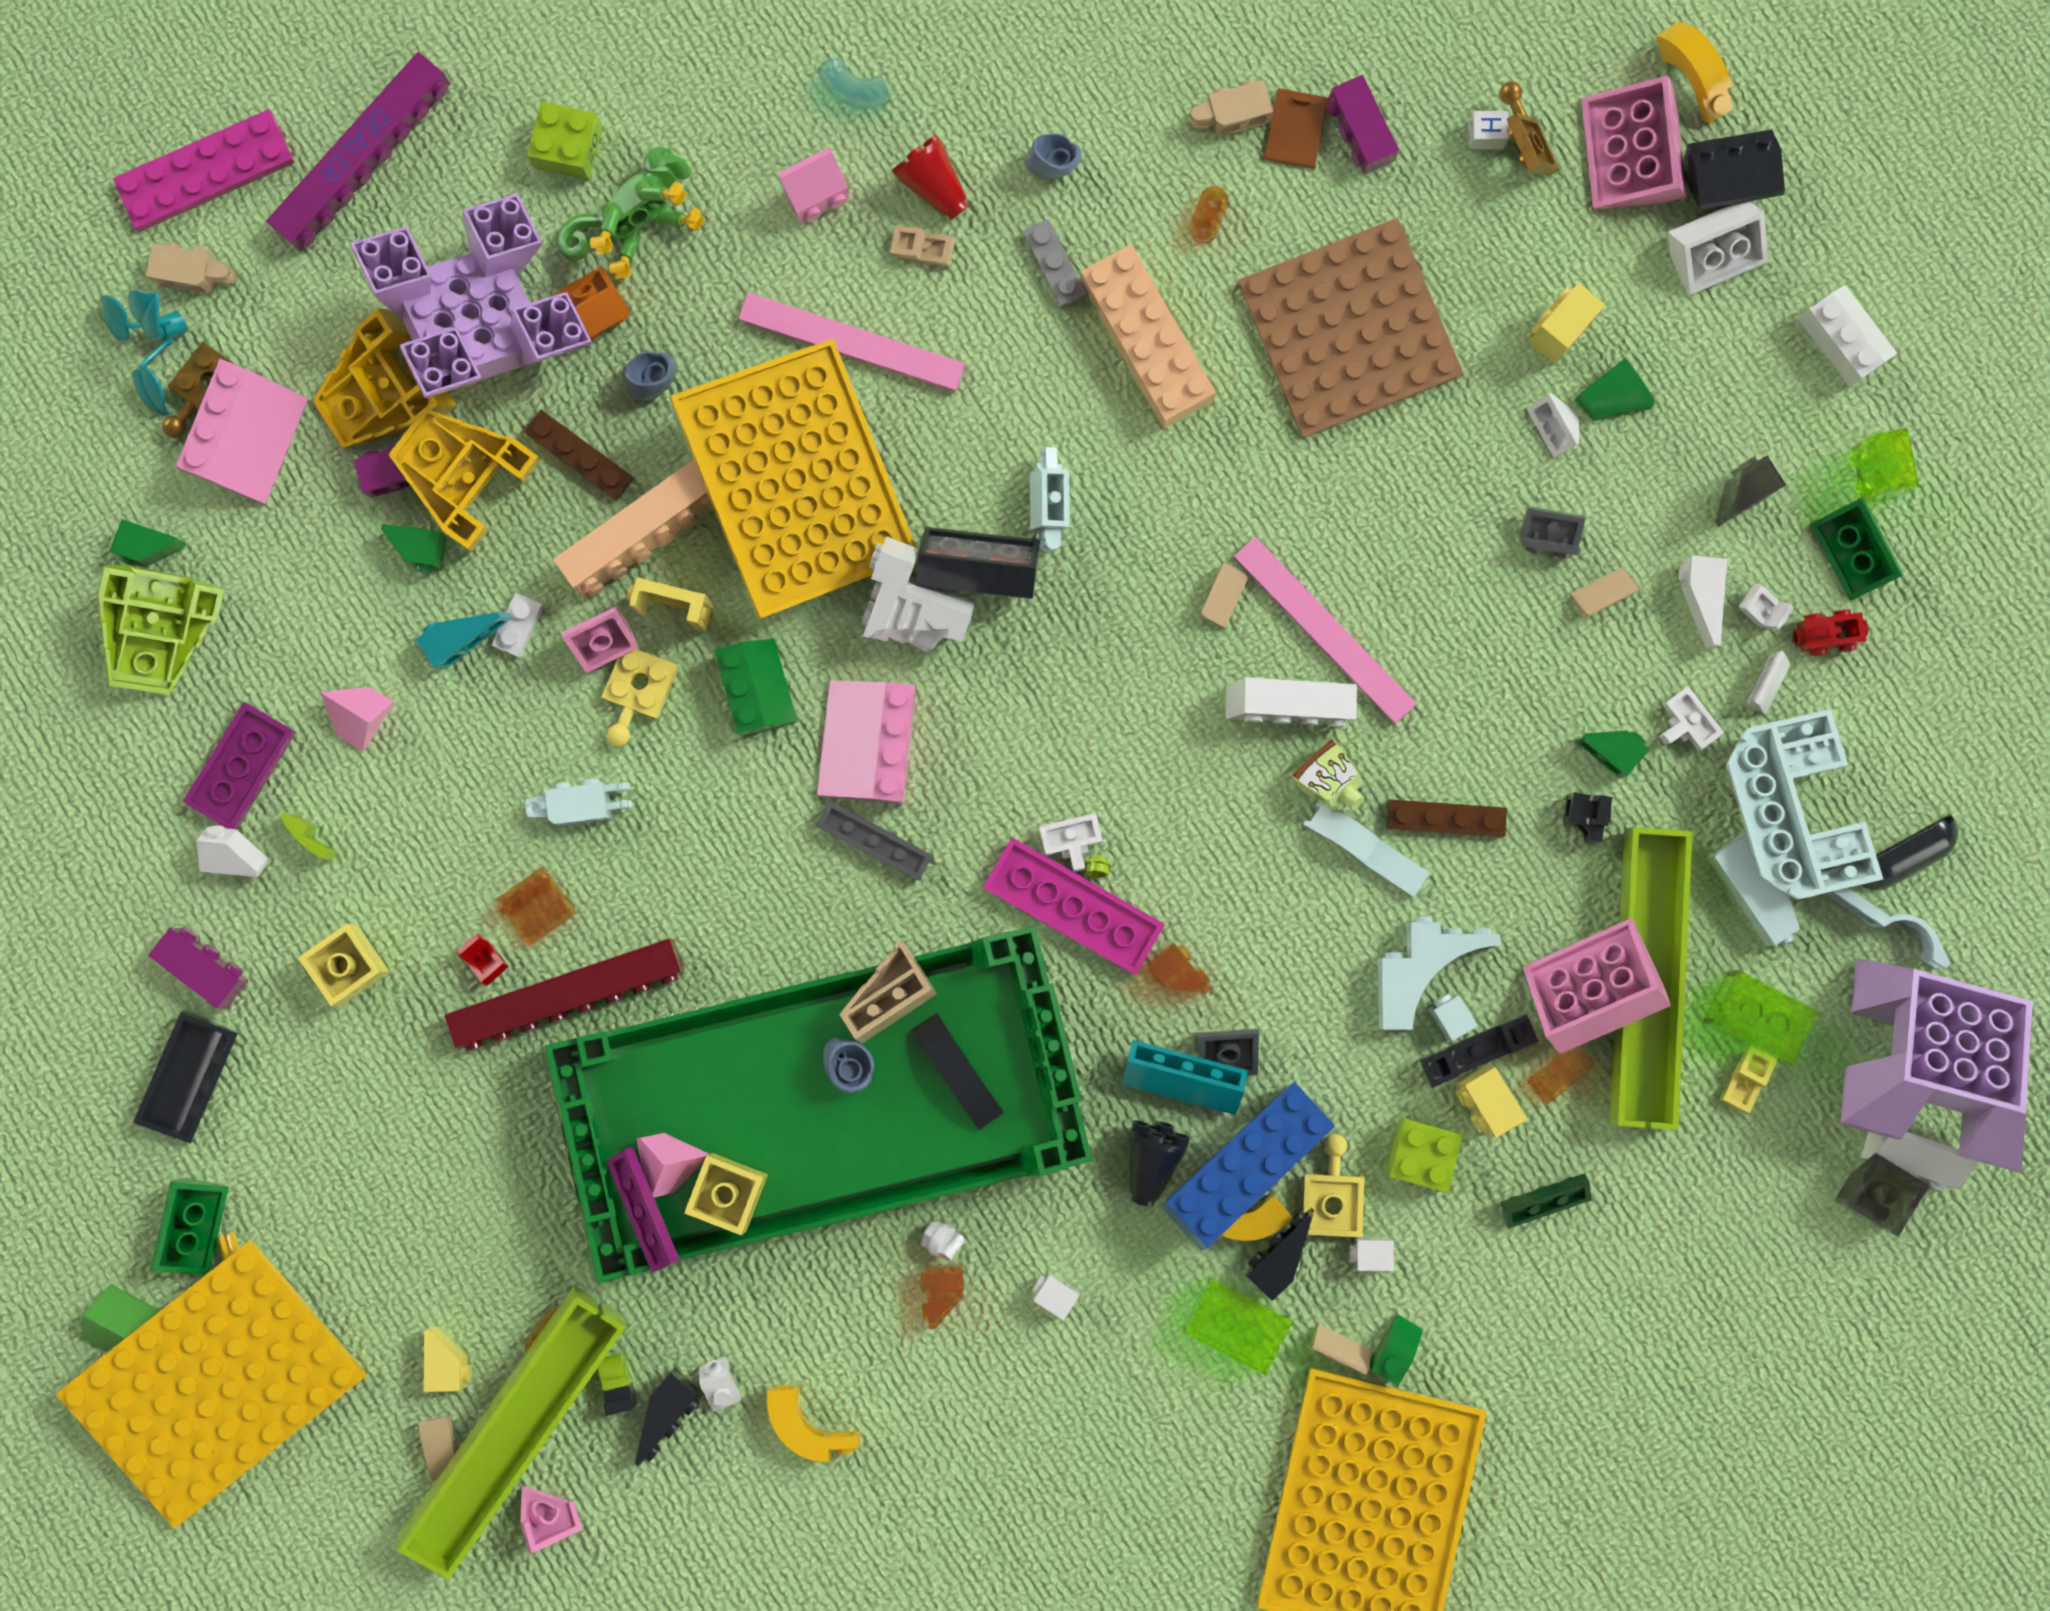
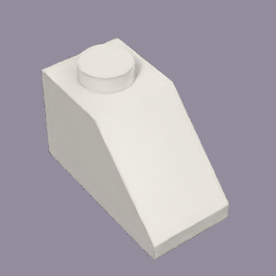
M223 826L207 827L196 840L200 872L258 877L268 864V858L236 829H226Z

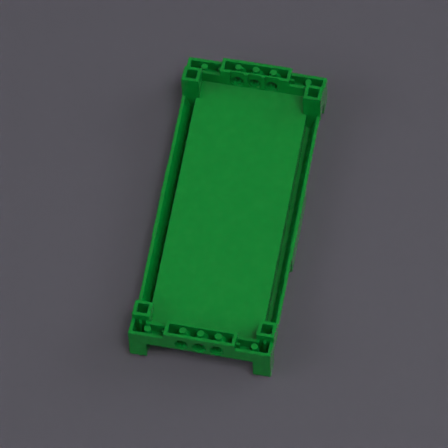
M1031 926L982 937L967 944L914 956L937 995L863 1043L872 1055L875 1067L870 1084L864 1090L853 1094L838 1090L830 1082L823 1065V1051L826 1044L832 1038L856 1041L839 1014L863 984L865 985L879 965L541 1047L540 1051L546 1077L550 1076L589 1251L585 1252L592 1281L599 1284L624 1276H632L650 1271L646 1257L606 1163V1160L633 1147L641 1165L637 1138L665 1133L709 1154H717L768 1174L748 1229L742 1235L684 1213L703 1164L675 1193L654 1197L679 1261L904 1207L905 1205L1023 1176H1043L1093 1161L1079 1102H1082L1078 1082L1054 984H1049L1036 927ZM938 1013L985 1086L990 1090L1005 1112L980 1130L955 1097L912 1031V1029Z

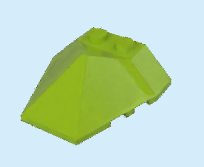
M103 566L97 599L108 685L170 695L189 665L187 662L192 654L202 644V638L209 627L216 622L219 616L224 589L187 576L136 566Z

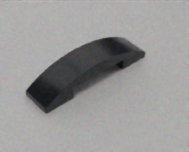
M938 1013L912 1029L938 1072L979 1130L1005 1113L962 1052Z
M1525 1014L1461 1040L1419 1061L1430 1087L1434 1088L1459 1077V1075L1509 1053L1517 1052L1539 1041L1528 1015Z

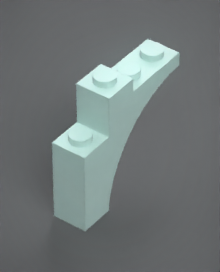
M1414 917V922L1406 923L1407 958H1403V952H1386L1385 958L1378 959L1379 1029L1413 1030L1414 1014L1418 1001L1435 974L1446 964L1467 952L1485 947L1501 946L1500 934H1492L1491 928L1473 929L1474 934H1462L1461 928L1444 929V934H1441V922H1432V917Z

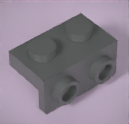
M1526 506L1519 541L1526 551L1532 553H1542L1543 550L1554 552L1555 556L1561 558H1571V555L1580 556L1581 549L1579 544L1586 518L1584 515Z

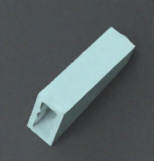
M1746 832L1706 858L1766 946L1777 945L1782 947L1794 939L1792 934L1798 931L1800 927L1789 895L1759 877Z

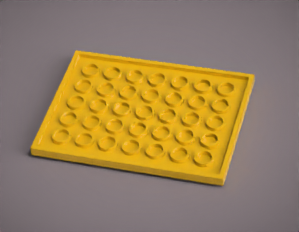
M834 338L669 397L758 619L871 577L874 569L869 568L877 543L883 545L886 537L916 547Z
M250 1239L62 1387L55 1395L175 1529L364 1379L367 1373L259 1247Z
M1310 1367L1256 1604L1257 1608L1268 1611H1444L1487 1411L1478 1407Z

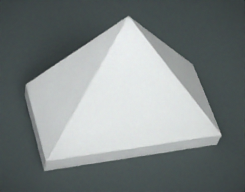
M1550 393L1527 408L1554 459L1579 444V414L1555 395Z

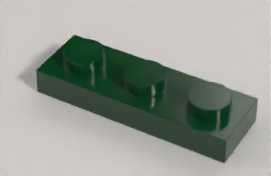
M1584 1173L1501 1201L1503 1221L1509 1229L1592 1201L1590 1181Z

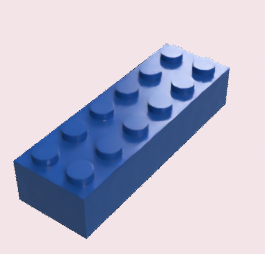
M1294 1081L1277 1094L1160 1206L1200 1251L1207 1249L1321 1141L1335 1125Z

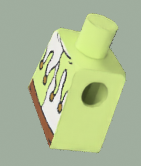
M1333 738L1291 775L1295 786L1299 790L1332 811L1342 803H1345L1354 811L1364 802L1365 798L1357 791L1362 784L1361 777Z

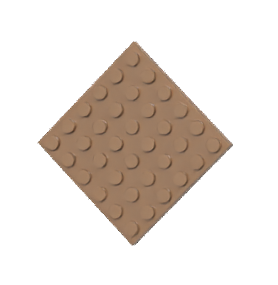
M1398 218L1238 280L1242 295L1302 439L1458 379L1464 374Z

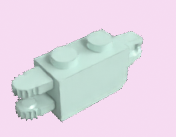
M1057 448L1041 449L1039 463H1035L1034 471L1030 472V530H1036L1037 540H1040L1039 551L1049 553L1061 546V530L1070 527L1069 473L1067 469H1062V465L1057 463Z
M599 779L582 780V785L571 787L569 782L553 784V789L545 790L544 795L525 800L527 817L548 818L549 821L560 827L613 820L612 811L632 808V802L620 800L611 803L609 793L626 792L630 790L629 783L607 785L603 782L600 783Z

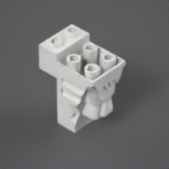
M886 537L883 545L877 543L869 568L874 569L871 579L876 580L870 597L875 602L869 600L861 625L866 627L863 636L888 641L890 637L901 643L909 642L924 652L935 648L942 636L962 642L972 616L975 599L948 589L916 586V577L910 575L919 549Z

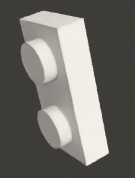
M515 593L506 612L510 613L513 618L499 628L492 646L521 658L544 605Z

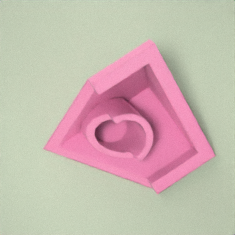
M371 687L320 692L337 735L361 751L366 749L395 702Z
M665 1133L637 1138L641 1167L653 1197L675 1193L704 1163L706 1155H709V1153Z
M523 1485L521 1486L520 1524L529 1553H534L582 1530L574 1501Z

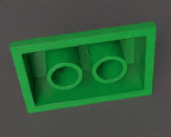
M774 638L744 641L714 650L736 731L740 737H747L798 722Z

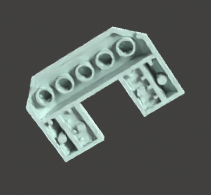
M1831 709L1745 729L1726 763L1759 877L1796 900L1883 879L1866 822L1810 835L1793 779L1843 768L1848 765Z

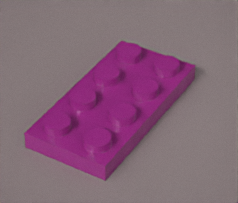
M243 702L184 798L183 803L227 829L238 830L297 731L249 703Z

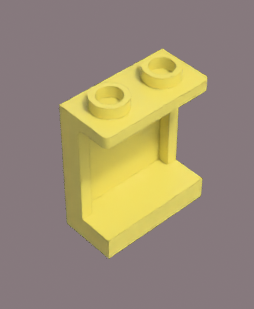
M638 577L636 578L635 585H630L627 594V601L630 602L629 606L638 615L645 616L649 602L654 601L689 610L686 618L687 622L695 630L707 631L713 603L705 594Z

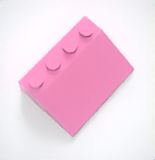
M1668 76L1581 98L1594 210L1661 204L1687 197L1676 89Z
M219 359L176 467L183 473L266 505L308 398L245 368Z
M830 680L817 796L904 805L917 691L915 685Z
M1632 918L1523 967L1545 1036L1560 1054L1671 1006L1661 978Z

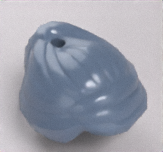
M1059 133L1043 134L1037 136L1032 143L1025 163L1031 173L1039 179H1058L1074 171L1081 162L1082 151L1078 145L1071 143L1066 135Z
M645 351L635 356L625 367L626 391L628 395L635 400L646 402L654 400L663 394L674 379L675 363L671 356L665 352L656 354L651 351Z
M832 1038L824 1048L823 1065L830 1082L838 1090L853 1094L864 1090L870 1084L875 1065L872 1055L863 1044L857 1041Z

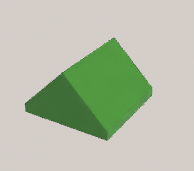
M111 1284L83 1314L81 1339L108 1352L160 1310Z

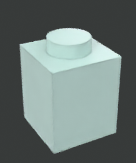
M1447 993L1434 1001L1436 1006L1429 1010L1447 1041H1454L1478 1027L1460 995L1451 997Z

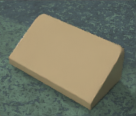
M1223 562L1199 618L1225 629L1249 576Z
M1621 567L1570 593V596L1580 615L1585 619L1634 594L1639 589Z
M1322 1325L1316 1327L1309 1342L1310 1347L1314 1351L1363 1375L1368 1374L1371 1360V1350Z

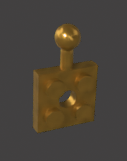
M1515 81L1504 83L1499 90V97L1504 104L1510 105L1513 115L1507 118L1510 126L1508 134L1521 151L1519 155L1521 164L1526 170L1548 176L1559 171V167L1538 119L1527 116L1520 101L1522 97L1521 86Z
M203 341L167 386L186 400L176 415L168 416L162 422V430L170 438H179L186 432L185 422L196 408H200L207 388L203 387V381L207 376L214 374L219 359L234 364Z

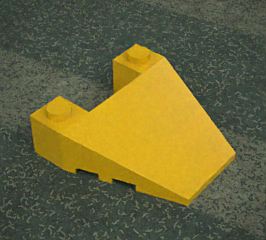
M380 308L374 310L357 325L352 333L355 335L348 348H344L339 355L341 360L334 371L329 372L313 399L315 406L342 448H349L406 432L424 408L447 415L457 406L448 391L424 398L418 384L415 387L412 385L392 353L410 335L402 319L391 310Z
M426 408L421 411L388 454L443 532L471 553L489 529L466 511L499 467H502L524 484L541 462L535 453L512 437L462 422L461 420Z

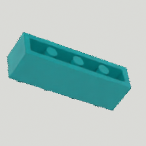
M1132 1040L1121 1085L1236 1115L1245 1091L1248 1071Z

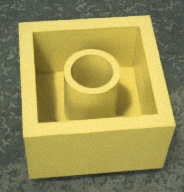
M1579 282L1572 290L1567 287L1532 328L1531 332L1534 336L1529 341V344L1553 364H1556L1599 314L1605 304Z
M345 924L298 957L330 1006L345 1005L390 973L357 924Z
M1483 1065L1454 1083L1457 1088L1454 1094L1463 1107L1467 1106L1473 1114L1470 1120L1479 1133L1483 1132L1485 1135L1497 1138L1527 1120L1496 1067Z
M714 1153L706 1155L684 1213L742 1235L748 1229L768 1174Z

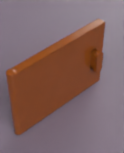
M1278 88L1263 159L1315 169L1328 97Z

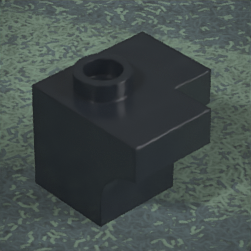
M1576 792L1568 794L1563 824L1576 826L1583 834V842L1593 844L1602 842L1604 827L1608 826L1611 817L1613 797Z

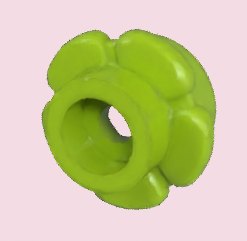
M1091 855L1088 860L1084 861L1085 875L1091 878L1108 877L1109 869L1112 868V864L1106 861L1107 858L1105 856Z

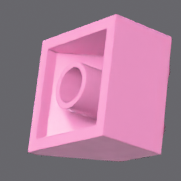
M830 147L778 173L784 194L799 223L813 221L821 215V212L829 208H839L850 198L848 186Z
M614 607L561 633L586 673L639 648L631 626L619 607Z

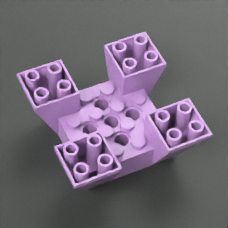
M518 193L463 209L469 254L428 267L407 226L350 243V247L374 296L402 319L412 341L400 344V349L424 398L592 343L567 292L530 303L517 278L542 246V241Z
M1858 958L1855 966L1851 1014L1894 1025L1892 1053L1888 1057L1850 1065L1845 1068L1840 1124L1900 1140L1925 1103L1962 1112L1960 1157L2019 1173L2022 1169L2033 1001L1912 968Z

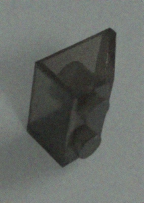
M1768 455L1760 460H1757L1754 456L1730 472L1733 477L1724 484L1716 518L1718 527L1786 486Z
M1874 1153L1849 1175L1834 1201L1885 1233L1899 1237L1929 1185L1881 1155Z

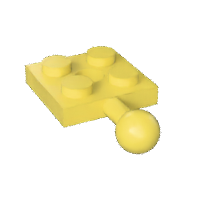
M637 649L617 659L601 697L605 701L623 707L617 724L612 725L606 734L607 740L612 746L622 747L628 743L630 739L628 726L634 712L655 720L658 719L679 669L677 664ZM638 675H645L648 677L647 686L641 690L635 689L633 687L634 678Z
M1330 1134L1323 1142L1324 1151L1329 1155L1328 1175L1304 1174L1302 1212L1306 1213L1311 1207L1314 1209L1307 1235L1363 1237L1365 1177L1340 1175V1156L1346 1152L1347 1142L1340 1134ZM1330 1197H1337L1341 1202V1208L1335 1214H1330L1325 1209V1202Z

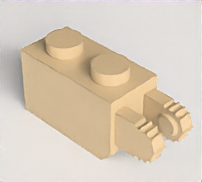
M1248 80L1241 83L1239 87L1232 89L1223 87L1213 91L1208 96V102L1201 103L1199 106H1193L1189 125L1196 130L1213 127L1214 133L1225 136L1271 123L1273 108L1264 80L1257 82L1255 80Z
M164 242V245L152 244L146 277L157 286L208 294L214 289L215 284L231 286L237 280L236 272L230 269V266L226 263L217 261L207 249L201 247H192V250L183 249L182 246L172 242Z

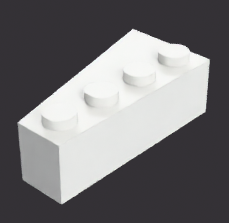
M1245 677L1226 685V720H1245L1246 722H1263L1264 720L1273 721L1275 724H1289L1291 721H1301V725L1309 726L1318 725V722H1328L1329 727H1345L1346 722L1356 720L1357 684Z

